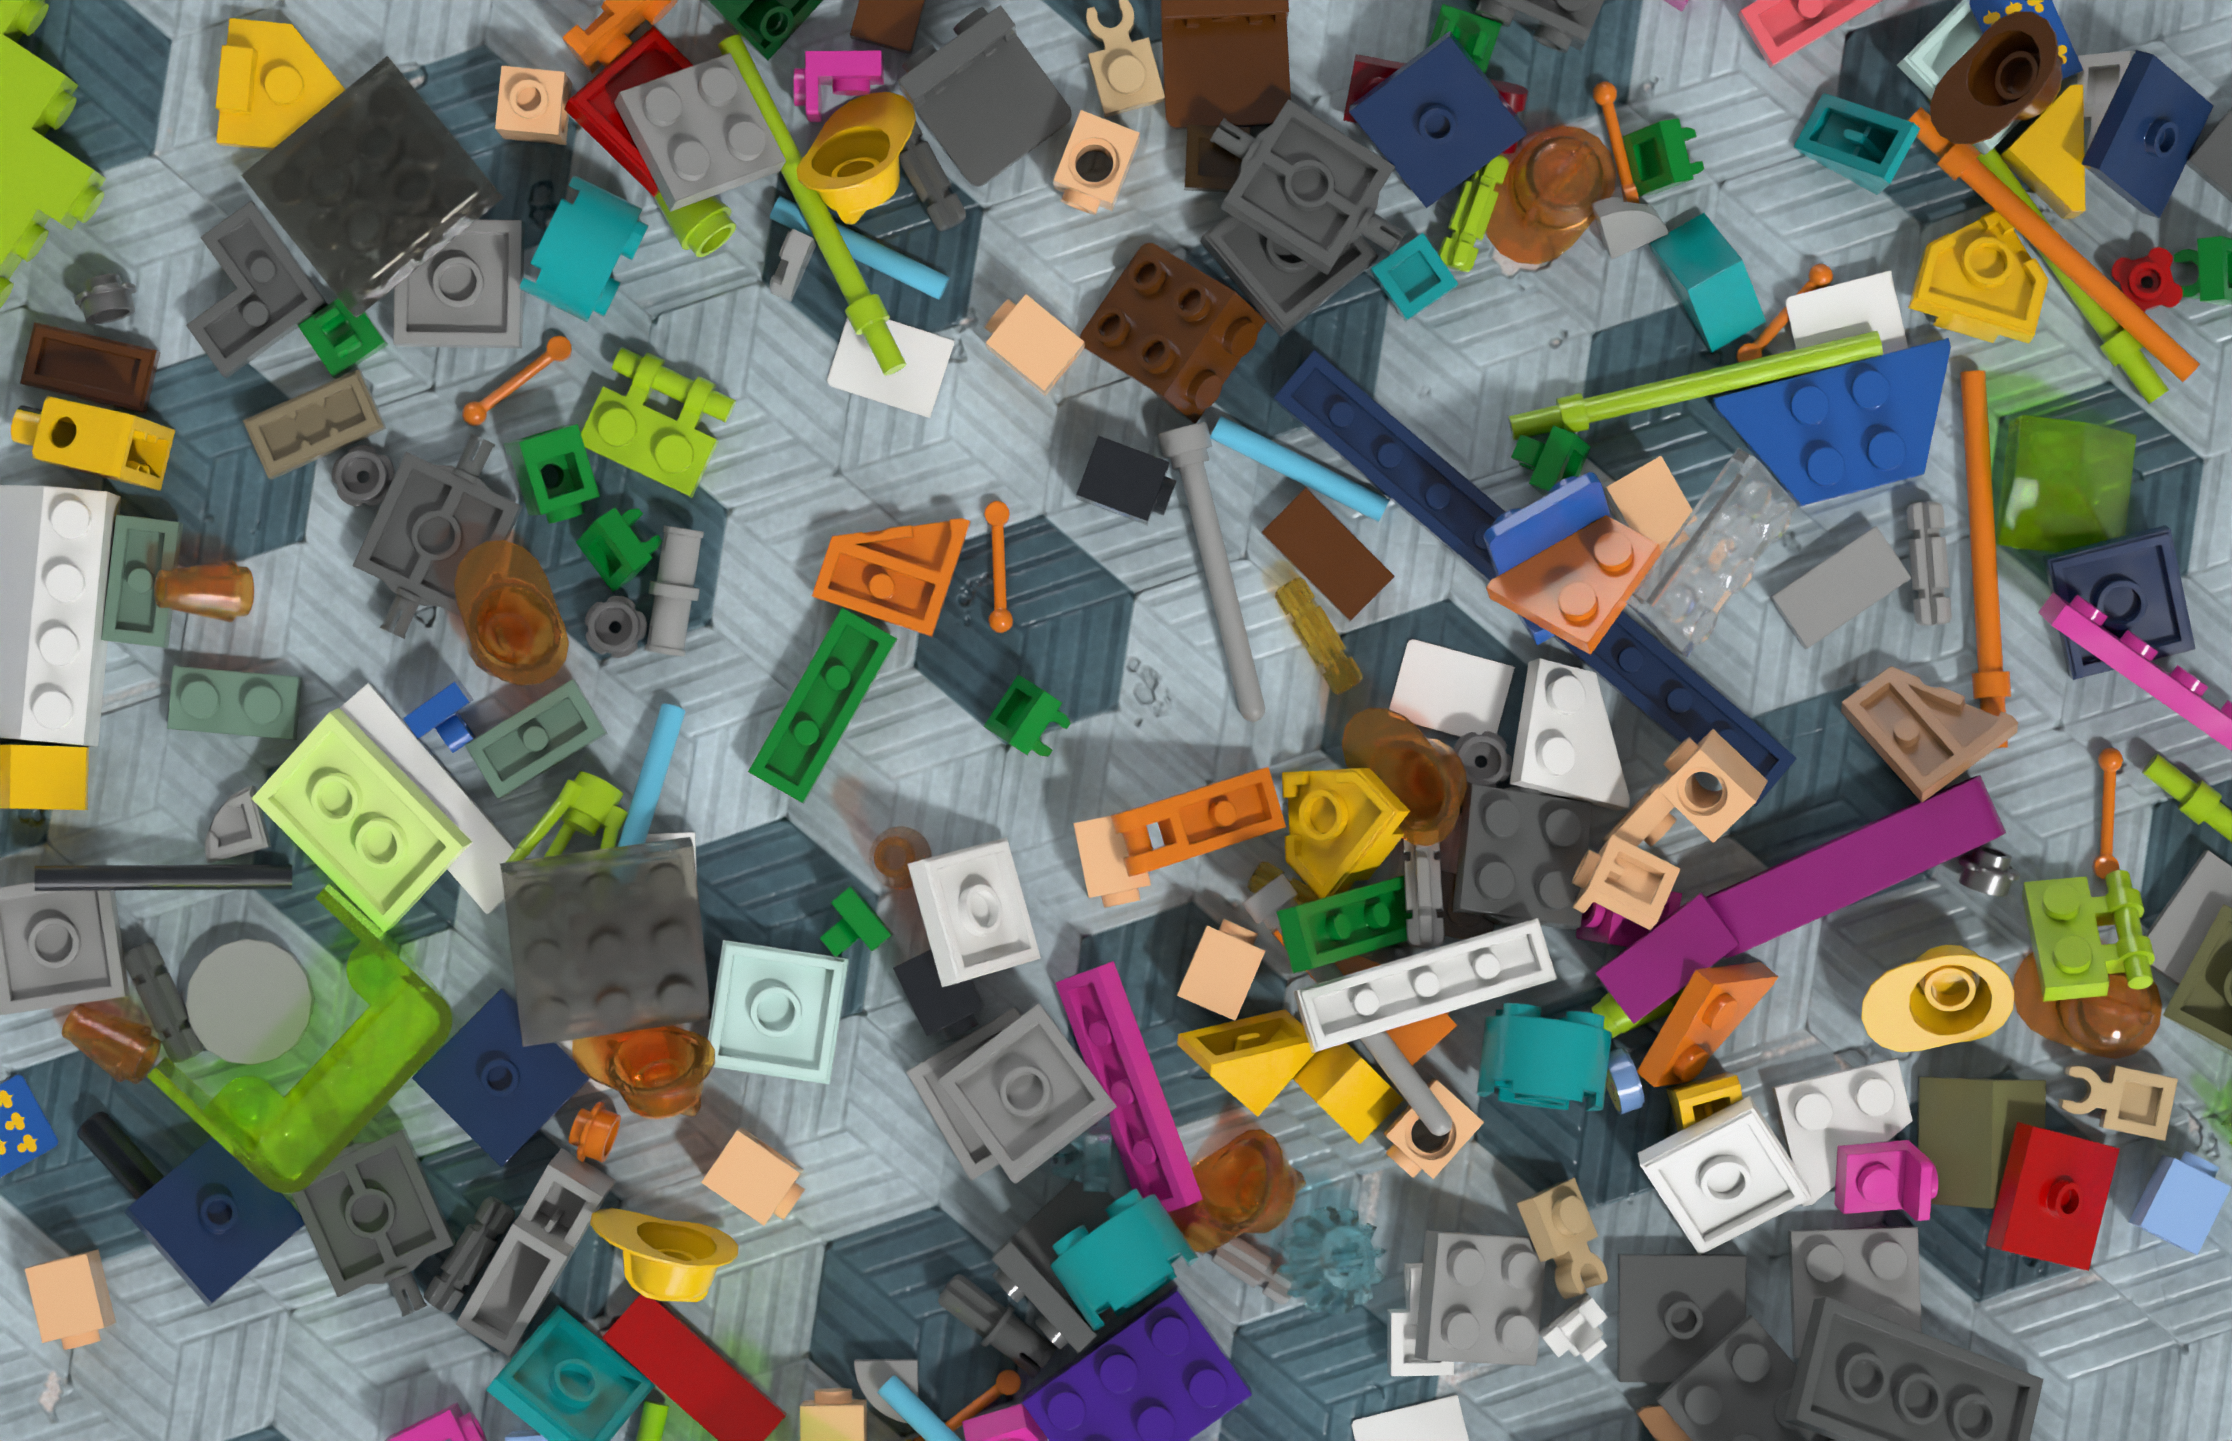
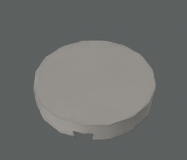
M243 939L223 944L201 960L189 980L186 1009L195 1035L207 1050L227 1062L255 1065L279 1059L299 1044L310 1024L315 996L308 972L293 953L273 942Z

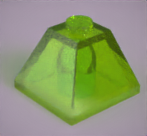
M2021 415L2009 421L1996 546L2056 553L2124 536L2127 524L2136 435L2086 422Z

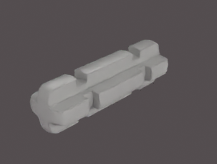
M1938 502L1914 503L1908 505L1906 511L1908 530L1914 531V539L1909 540L1912 589L1918 590L1919 599H1913L1915 621L1922 626L1942 625L1950 622L1952 618L1950 597H1945L1944 588H1949L1946 537H1940V529L1945 528L1944 510L1941 503Z
M1418 824L1405 828L1403 830L1404 836L1402 837L1403 855H1409V861L1403 862L1406 913H1412V919L1406 920L1407 942L1411 947L1428 949L1442 945L1445 940L1444 919L1437 916V912L1444 910L1441 860H1435L1434 854H1440L1441 852L1440 832L1435 826Z
M1197 1215L1184 1234L1193 1250L1202 1256L1207 1252L1213 1256L1212 1262L1254 1288L1256 1285H1259L1263 1288L1262 1293L1278 1304L1284 1305L1290 1300L1300 1282V1278L1295 1272L1281 1263L1276 1267L1270 1263L1272 1260L1270 1256L1229 1231L1227 1234L1219 1231L1221 1225L1205 1215Z

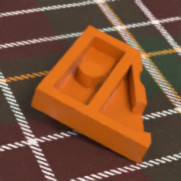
M606 0L601 6L604 12L585 31L578 25H575L562 38L574 57L593 74L601 65L606 68L633 44L629 37L646 20L651 25L656 24L674 7L678 0Z
M1605 515L1492 579L1486 589L1489 598L1591 655L1662 554L1658 543Z
M957 518L944 522L915 526L907 525L886 528L880 531L832 536L812 597L933 637L971 522L963 518Z
M1762 962L1696 969L1638 1068L1637 1073L1653 1087L1686 1083L1694 1079L1703 1070L1713 1053L1774 985L1778 975Z

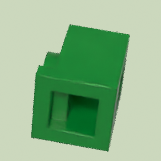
M578 424L562 425L504 443L507 456H511L529 516L545 514L548 524L556 523L584 514L581 502L600 497ZM547 464L553 466L558 473V481L552 488L545 487L541 474V469Z

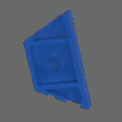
M1949 338L1720 396L1711 400L1713 409L1721 418L1724 417L1748 445L1747 448L1763 466L1773 473L1779 480V485L1799 507L1919 477L1925 473L1951 345Z

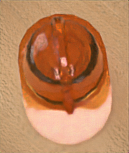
M1567 126L1545 130L1528 142L1508 166L1502 185L1496 184L1493 190L1498 192L1499 195L1486 232L1488 239L1499 253L1517 263L1538 265L1557 259L1571 248L1595 220L1591 204L1611 198L1615 190L1616 168L1611 152L1593 134L1582 128Z
M505 540L486 541L469 550L458 565L454 581L456 602L466 629L465 642L468 654L477 667L488 675L497 677L502 681L525 686L541 684L552 678L566 661L569 641L548 578L538 560L522 546Z
M1370 707L1356 713L1345 726L1342 739L1344 759L1348 768H1370L1410 810L1398 826L1404 833L1403 839L1411 844L1430 846L1445 840L1456 826L1460 807L1463 806L1468 787L1467 772L1461 757L1451 746L1438 739L1426 738L1408 718L1393 710Z
M2033 952L2024 958L2014 976V1002L2017 1013L2031 1030L2051 1041L2099 1057L2118 1059L2133 1055L2146 1046L2160 1025L2162 1002L2158 986L2154 981L2147 988L2131 989L2128 986L2126 973L2108 974L2109 987L2107 996L2043 1001Z
M615 1011L595 1017L579 1029L572 1041V1057L582 1073L596 1082L617 1090L633 1113L646 1119L659 1120L674 1117L678 1114L690 1117L698 1114L701 1108L704 1079L708 1077L715 1065V1048L707 1038L695 1032L681 1029L651 1015L635 1011Z
M1262 1129L1248 1130L1191 1168L1203 1199L1168 1213L1193 1250L1199 1253H1206L1225 1245L1243 1233L1265 1234L1280 1227L1289 1217L1295 1204L1296 1194L1305 1187L1306 1180L1301 1172L1293 1168L1289 1161L1283 1158L1282 1150L1274 1136Z

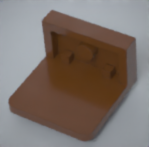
M1160 0L1167 124L1173 129L1181 130L1187 129V125L1219 126L1223 118H1226L1227 121L1237 127L1272 125L1288 99L1291 101L1287 31L1288 0Z
M1146 243L1136 252L1081 332L1079 338L1085 342L1084 348L1088 352L1144 385L1175 412L1196 424L1206 408L1210 407L1217 400L1221 393L1222 385L1242 356L1246 355L1253 348L1258 333L1267 321L1232 289L1158 245Z

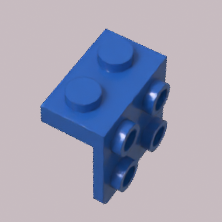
M1588 472L1580 477L1565 478L1555 484L1543 498L1523 509H1511L1494 521L1492 526L1484 533L1483 538L1496 577L1603 516L1607 515L1611 518L1602 484L1595 473ZM1646 578L1639 587L1647 583ZM1518 615L1536 645L1555 636L1551 632Z

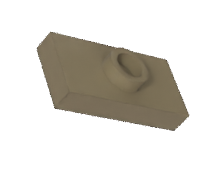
M359 369L243 420L264 470L271 480L387 429L365 378Z

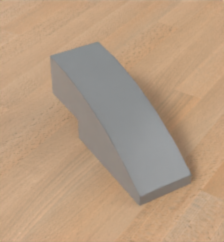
M561 1148L548 1164L522 1212L510 1227L456 1325L510 1357L589 1228L592 1213L600 1209L616 1180L585 1161H579L575 1155Z

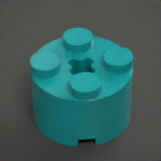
M574 175L568 186L578 191L579 194L574 204L561 199L530 262L531 265L541 269L535 283L523 277L519 289L588 322L592 312L603 317L605 316L621 282L611 278L610 275L620 255L630 260L633 259L649 225L638 220L643 210L642 208Z
M1504 1003L1503 1009H1496L1495 1016L1485 1018L1476 1092L1478 1096L1487 1097L1494 1092L1495 1087L1499 1088L1498 1101L1568 1110L1570 1100L1583 1102V1099H1586L1585 1111L1603 1110L1612 1036L1610 1031L1603 1029L1604 1016L1588 1012L1568 1011L1566 1017L1558 1018V1020L1541 1018V1007L1520 1003Z
M1137 1188L1128 1192L1105 1209L1110 1220L1091 1233L1082 1225L1052 1246L1058 1258L1050 1265V1268L1093 1331L1105 1326L1099 1317L1100 1313L1111 1307L1116 1316L1120 1317L1175 1279L1177 1276L1174 1273L1175 1269L1172 1264L1181 1257L1189 1267L1199 1258L1155 1194L1143 1198Z

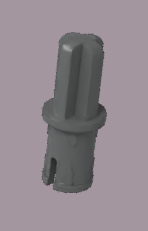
M958 1274L954 1276L940 1293L938 1298L939 1304L982 1337L980 1344L983 1347L991 1344L1026 1371L1031 1378L1037 1376L1041 1370L1040 1367L1043 1368L1057 1349L1053 1342L1047 1340L1013 1313L1016 1307L1009 1304L1005 1308L963 1275Z

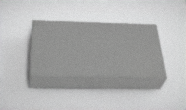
M1875 526L1778 591L1770 599L1804 649H1808L1912 577L1878 527Z
M2209 850L2203 851L2144 935L2151 939L2155 957L2153 964L2150 966L2178 986L2222 905L2225 904L2232 908V867Z

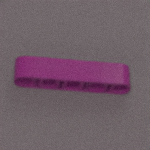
M1981 775L1957 783L1933 794L1924 802L1919 800L1706 896L1707 900L1740 942L1723 958L1727 959L1750 950L2006 834V830Z

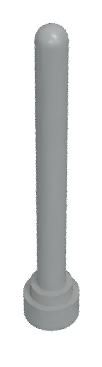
M1207 422L1159 433L1158 438L1163 458H1170L1172 468H1179L1241 715L1247 721H1258L1265 713V705L1204 462L1209 461L1207 448L1212 447Z
M1282 873L1248 898L1242 905L1257 924L1263 921L1269 930L1276 927L1282 935L1276 911L1298 905L1293 898L1298 893ZM1335 963L1308 970L1317 983L1344 976ZM1384 1031L1361 1038L1360 1040L1428 1130L1437 1136L1447 1134L1452 1127L1450 1115L1389 1034Z

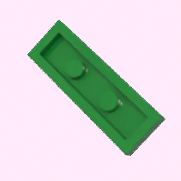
M841 608L748 772L804 804L898 639L848 610Z
M1404 875L1276 911L1282 931L1283 944L1287 950L1293 974L1407 941L1406 920L1412 919V913H1406Z

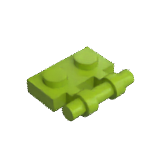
M621 347L613 362L612 370L633 379L632 385L626 397L604 386L602 387L581 432L584 446L596 454L692 498L719 442L717 439L697 430L701 419L705 413L726 423L734 409L736 400L715 391L716 384L698 376L694 381L664 367L665 360L647 352L643 357ZM653 389L684 403L677 421L646 407Z
M2116 870L2107 874L2105 881L2108 894L2099 897H2091L2087 876L2024 882L2022 900L2043 1001L2107 996L2109 987L2108 974L2126 973L2128 986L2131 989L2139 990L2152 985L2153 977L2150 965L2155 960L2151 939L2143 936L2140 917L2144 914L2140 892L2132 887L2128 871ZM2115 925L2118 941L2114 944L2101 945L2097 926Z

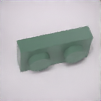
M116 515L101 640L161 648L169 647L183 523Z
M173 666L167 729L297 740L302 677Z
M572 679L465 746L497 799H502L608 733L576 680Z

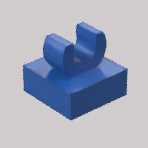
M460 680L454 681L403 718L417 739L435 728L452 753L476 738L469 725L458 713L459 710L474 700Z

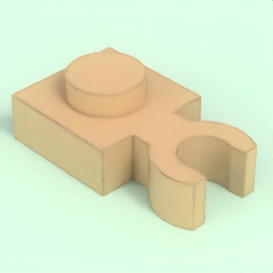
M1119 0L1122 20L1116 27L1107 28L1101 25L1095 7L1088 8L1086 14L1089 32L1095 39L1103 42L1105 48L1104 50L1088 54L1105 118L1165 101L1149 37L1133 42L1130 40L1129 34L1134 25V11L1128 0Z
M2077 1065L2065 1068L2064 1074L2081 1078L2086 1084L2087 1091L2084 1098L2077 1102L2059 1099V1108L2073 1114H2086L2095 1108H2101L2099 1127L2163 1141L2166 1140L2178 1079L2111 1065L2107 1083L2102 1082L2097 1073L2090 1068Z
M1575 1178L1558 1182L1517 1203L1540 1262L1554 1258L1556 1263L1555 1283L1564 1299L1586 1293L1585 1287L1597 1286L1608 1281L1607 1271L1603 1262L1597 1255L1590 1252L1587 1242L1598 1237V1234Z

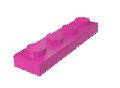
M2054 592L2051 594L2038 612L2050 625L2232 751L2231 701L2227 700L2221 709L2203 697V694L2208 689L2205 683L2179 665L2170 674L2155 664L2152 660L2158 651L2131 631L2127 630L2120 639L2105 629L2102 624L2108 616L2078 594L2071 603H2068Z
M1114 961L1055 982L1085 1064L1117 1106L1105 1117L1132 1189L1137 1188L1143 1198L1155 1194L1167 1212L1202 1200V1195Z

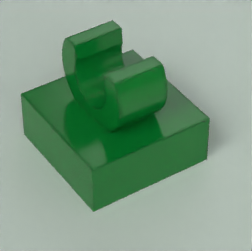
M1442 4L1428 47L1451 31L1485 74L1502 23Z
M1679 118L1659 121L1622 136L1638 197L1658 194L1694 180L1693 175L1704 170L1703 161L1689 162L1685 142L1696 138L1697 135L1696 131L1692 128H1681Z
M2224 236L2197 238L2198 251L2184 249L2174 254V262L2182 264L2195 263L2199 269V276L2195 283L2189 286H2181L2183 290L2182 297L2200 299V302L2220 306L2232 305V238Z
M350 290L298 325L334 379L340 378L388 345L361 303Z
M1553 425L1546 444L1520 435L1511 458L1520 462V466L1534 471L1529 484L1543 496H1546L1550 489L1561 480L1573 476L1579 477L1591 447L1577 434Z
M613 508L596 519L576 541V544L612 592L630 582L652 559L651 555L662 543L659 535L652 537L647 542H640L630 527L643 515L639 508L630 509L622 516L616 508Z
M1017 675L983 727L1025 755H1028L1032 750L1040 756L1049 757L1053 750L1042 743L1039 737L1049 722H1054L1065 729L1071 723L1069 718L1058 710L1062 702L1022 676Z
M850 886L831 902L843 919L823 934L820 939L832 954L838 957L859 938L862 939L871 951H875L894 934L853 886Z

